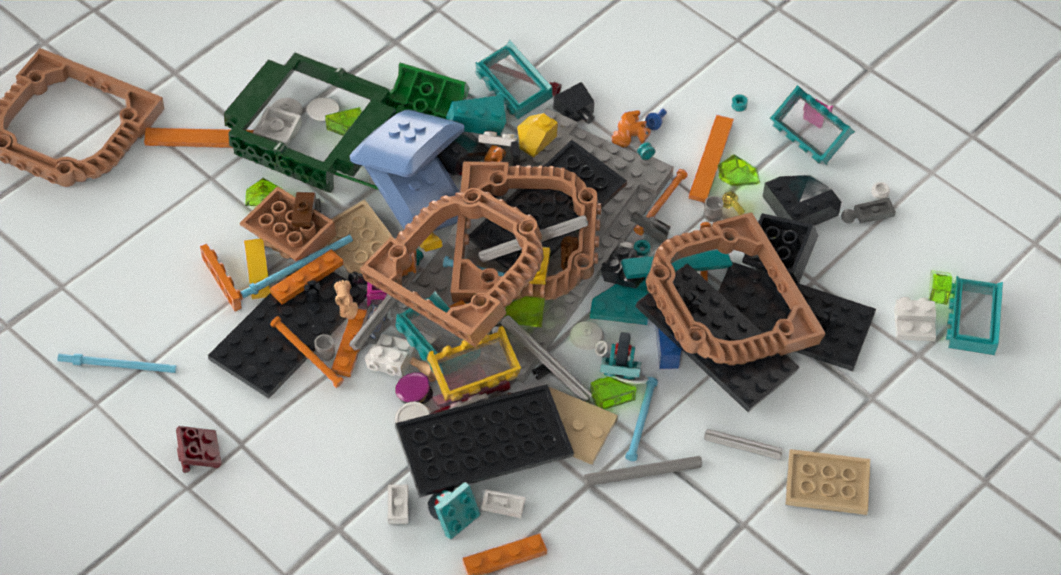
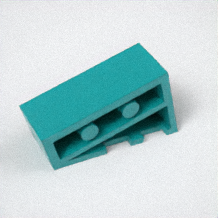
M503 95L454 101L446 116L447 120L463 124L464 132L477 134L491 131L497 132L496 136H500L507 123Z

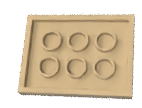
M364 199L331 219L334 221L337 235L327 245L350 235L353 241L334 252L343 260V267L348 274L353 271L361 273L360 268L393 236Z
M549 387L574 451L573 457L593 465L617 422L618 415Z
M790 449L785 505L867 515L870 459Z

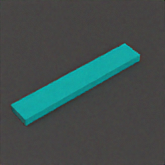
M710 250L687 256L671 263L675 272L687 263L696 271L726 269L733 265L729 254L721 253L718 250ZM654 256L623 259L621 265L626 279L647 277L652 268Z

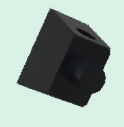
M582 82L554 96L553 108L561 115L576 122L583 119L586 124H590L595 119L593 115L595 102Z

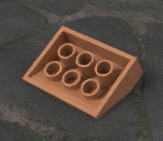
M278 186L240 222V226L295 261L324 248L337 235L334 221L315 209L311 227H292L295 197Z

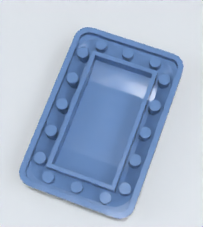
M404 110L384 122L362 141L350 154V161L395 175L411 177L416 175L464 132V125L428 114Z
M437 156L416 175L411 177H403L364 166L403 229H405L408 223L413 221L415 215L418 216L421 213L420 210L423 207H428L431 201H438L440 197L445 195L449 197L456 196L455 193L459 192ZM458 216L447 219L434 231L456 224Z

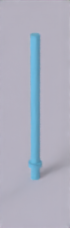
M347 235L262 281L250 284L248 288L240 293L243 298L251 294L256 295L259 290L301 269L330 249L335 251L349 244L353 239L350 235Z

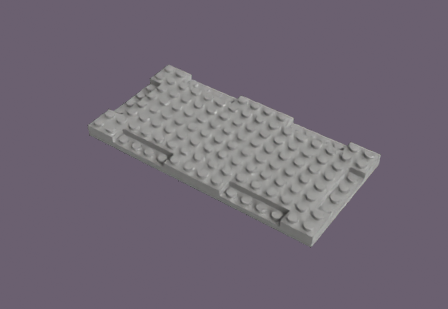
M548 108L543 113L558 122L557 137L534 158L519 148L520 167L544 166L569 141L573 140L626 179L627 185L601 209L602 214L599 218L600 231L596 232V236H599V247L595 249V252H598V264L594 265L592 277L585 280L582 279L578 287L576 286L569 294L558 297L555 300H512V303L505 307L506 314L504 318L510 316L546 351L602 275V263L608 262L612 252L617 250L619 245L626 241L633 232L634 227L637 225L630 221L633 212L638 211L642 215L646 214L672 178L674 166L654 157L642 160L640 155L579 128L578 122ZM510 158V160H509L508 162H509V166H512V161H511V158ZM508 189L505 195L497 196L496 199L506 201L518 189ZM486 218L471 219V228L467 229V234H470ZM457 223L451 229L450 237L418 278L407 288L411 292H417L424 300L429 298L435 291L447 306L456 303L452 302L451 297L453 267H443V261L445 256H449L450 259L454 260ZM580 230L572 237H576L579 240ZM469 240V245H466L465 259H469L476 266L492 268L503 273L508 271L494 259L481 262L479 252L482 250ZM561 248L549 258L547 276H554L563 271L561 267ZM397 301L391 308L390 315L396 319V314H401L410 307ZM420 315L411 320L420 332L434 339H438L439 336L444 334L458 345H461V338L425 316ZM504 327L521 367L519 375L515 380L524 384L532 369L536 367L540 360ZM491 344L481 348V354L476 359L477 361L499 372L511 369L501 345L493 346Z

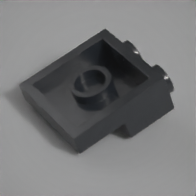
M620 246L612 252L608 262L602 263L601 272L604 281L637 289L645 277L626 279L621 262L623 259L640 258L642 256H638L635 249Z

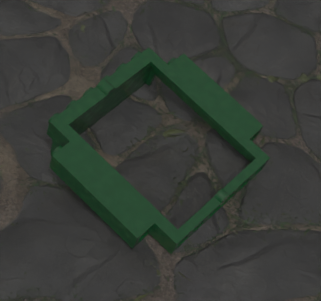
M295 52L285 65L269 59L265 62L224 112V125L231 129L228 133L229 146L233 147L235 155L331 193L334 189V174L339 171L352 177L356 175L362 165L351 162L350 154L373 131L395 116L396 109L387 106L390 102L389 88L347 73L341 67L337 69ZM294 71L371 100L324 162L290 149L282 142L275 143L246 131Z

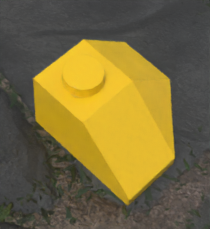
M544 113L527 117L517 126L519 148L534 158L557 137L558 122Z

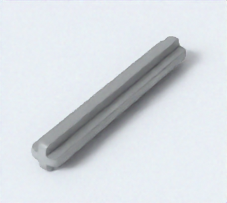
M707 429L704 435V440L775 459H780L783 449L780 447Z

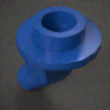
M662 108L658 113H649L645 118L646 126L651 130L659 129L663 123L662 118L667 114V111Z

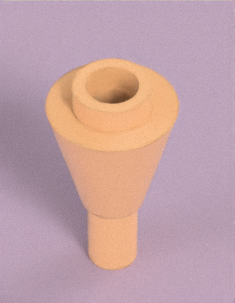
M412 357L411 365L425 374L430 382L437 380L428 362Z

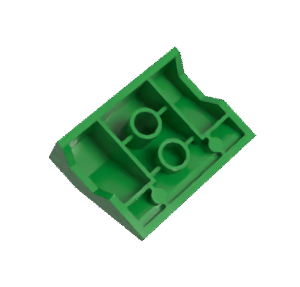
M400 62L398 65V77L394 88L390 90V102L387 106L395 108L396 114L404 110H412L447 119L446 116L452 102L466 100L470 88L464 81Z

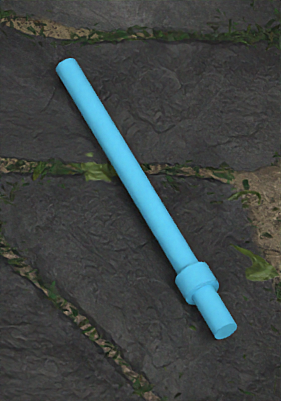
M74 353V355L58 354L57 358L60 362H70L73 365L80 366L82 364L176 373V365L89 357L79 353Z

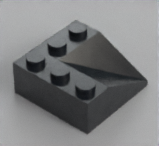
M810 175L780 176L767 181L764 184L762 195L777 217L814 224V226L839 216L842 203L831 188Z
M761 213L758 221L759 225L793 281L800 283L819 236L814 224ZM744 254L743 264L768 273L758 255L749 256Z

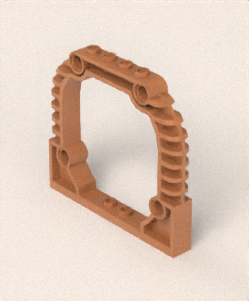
M39 48L16 75V83H13L10 90H7L5 96L0 99V160L5 164L13 165L19 170H25L36 177L44 178L50 183H56L63 187H70L75 182H85L86 178H99L101 174L108 173L113 167L117 166L120 159L125 156V153L129 151L131 145L136 142L138 137L142 139L146 128H150L164 111L163 97ZM68 77L86 83L88 86L98 88L105 93L108 92L125 99L126 108L122 109L119 113L120 126L99 151L83 160L71 157L54 159L18 144L15 135L7 131L11 121L33 95L44 94L49 85L65 82Z
M463 162L460 191L462 193H465L470 188H478L495 196L505 195L508 189L558 190L571 196L576 214L579 216L585 215L588 220V226L580 228L579 247L569 256L567 269L554 276H547L546 284L528 283V286L522 289L518 297H515L513 300H555L558 297L569 294L571 290L579 286L582 279L585 280L592 277L594 265L598 264V252H595V249L599 247V236H596V232L600 231V219H597V216L601 215V203H598L597 192L594 189L587 188L584 181L576 176L575 173L562 167H520V165L515 167L509 166V162ZM458 215L451 297L452 302L463 300L464 302L471 303V299L475 294L480 292L487 293L503 276H499L498 272L492 268L481 270L469 259H465L466 245H469L467 229L471 228V219L463 215Z
M470 188L465 193H455L456 196H442L438 201H431L428 207H423L420 210L421 213L418 216L415 215L413 221L408 223L405 229L397 234L398 237L396 239L390 237L360 268V271L365 281L476 347L506 314L505 307L510 305L512 300L518 297L520 291L528 286L530 280L535 278L536 273L540 271L544 256L541 244L542 234L536 220L531 215L523 214L516 207L512 208L504 200L494 198L489 192H483L478 188ZM458 215H463L470 219L485 217L514 233L519 246L522 248L521 255L516 263L487 293L480 292L475 294L471 299V303L452 307L446 313L437 308L429 299L424 300L417 292H411L402 287L403 270L411 266L412 253L447 219Z
M752 212L713 222L709 228L705 227L701 230L673 236L665 240L654 255L652 268L646 278L648 291L653 295L657 307L665 316L666 323L673 330L675 339L679 341L682 348L688 353H698L703 358L709 357L719 364H745L746 362H752L759 358L762 359L769 355H775L776 353H779L781 356L818 345L825 335L823 328ZM714 249L724 254H730L733 250L749 256L758 255L767 269L768 275L773 279L778 291L791 309V312L787 319L778 320L770 332L735 341L715 338L704 324L694 321L673 285L675 271L671 263L680 258Z

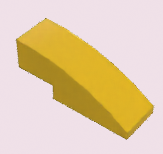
M261 238L244 240L250 284H256L268 277L264 242ZM270 286L259 290L256 295L251 294L252 300L266 298L270 294Z

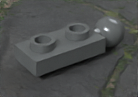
M890 198L854 205V211L852 209H845L841 214V219L849 224L858 218L861 224L895 217L896 211Z

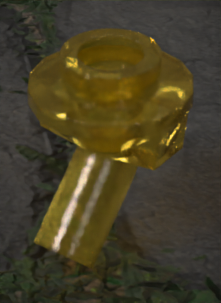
M730 191L722 196L724 208L729 209L733 207L739 215L745 213L743 207L737 202L739 198L735 192Z

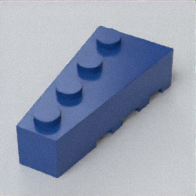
M655 326L659 369H679L682 350Z

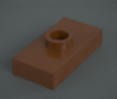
M296 192L291 222L292 227L312 226L316 201L315 192Z

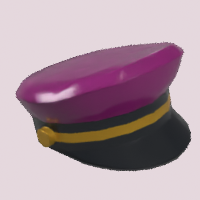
M413 372L403 376L395 387L397 397L404 404L409 402L425 404L433 397L429 378L420 372Z

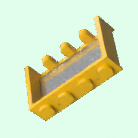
M500 326L496 333L487 334L476 347L463 340L460 346L451 348L450 345L446 346L442 352L435 355L433 351H430L427 357L445 401L450 399L451 401H456L462 398L464 394H475L481 388L486 386L489 388L499 384V381L505 379L511 381L518 377L521 370L503 326Z

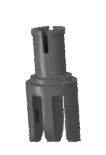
M638 211L633 212L630 221L643 227L645 234L661 243L667 240L671 226L655 217L648 218Z

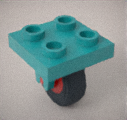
M621 332L619 342L616 344L612 343L610 357L602 358L600 372H603L605 376L615 377L617 374L623 375L625 379L633 380L635 377L639 378L642 362L634 361L636 347L630 345V333Z
M465 482L457 489L433 494L428 501V510L434 519L440 520L446 537L451 540L481 516L471 487Z

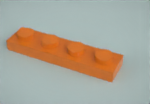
M207 243L200 246L203 261L233 310L242 309V295L238 289L235 290L231 276L227 277L225 274L226 270L223 263L217 261L218 257L215 250H211Z
M330 249L271 287L270 293L281 304H284L304 291L305 284L307 285L308 281L318 282L344 265L343 260Z
M358 308L355 318L348 320L331 368L336 375L351 378L360 349L354 350L350 347V342L361 329L367 310Z
M539 533L462 558V563L467 575H484L547 555L548 550Z

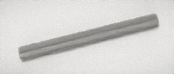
M582 215L540 230L542 234L541 242L588 226L586 216ZM514 239L480 251L479 258L481 262H486L522 248L517 240Z
M417 265L416 273H413V271L408 272V275L402 277V287L407 289L420 273L421 269ZM387 295L351 340L350 347L354 350L360 349L398 300Z
M506 316L502 320L501 324L579 398L586 402L592 397V393L510 316Z
M694 456L585 474L584 483L586 486L701 468L702 458L701 456Z

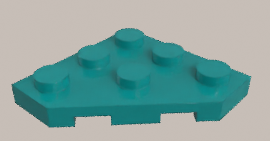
M645 277L637 289L615 284L592 298L590 319L647 325L648 318L635 307L636 303L649 293L646 285L647 277Z

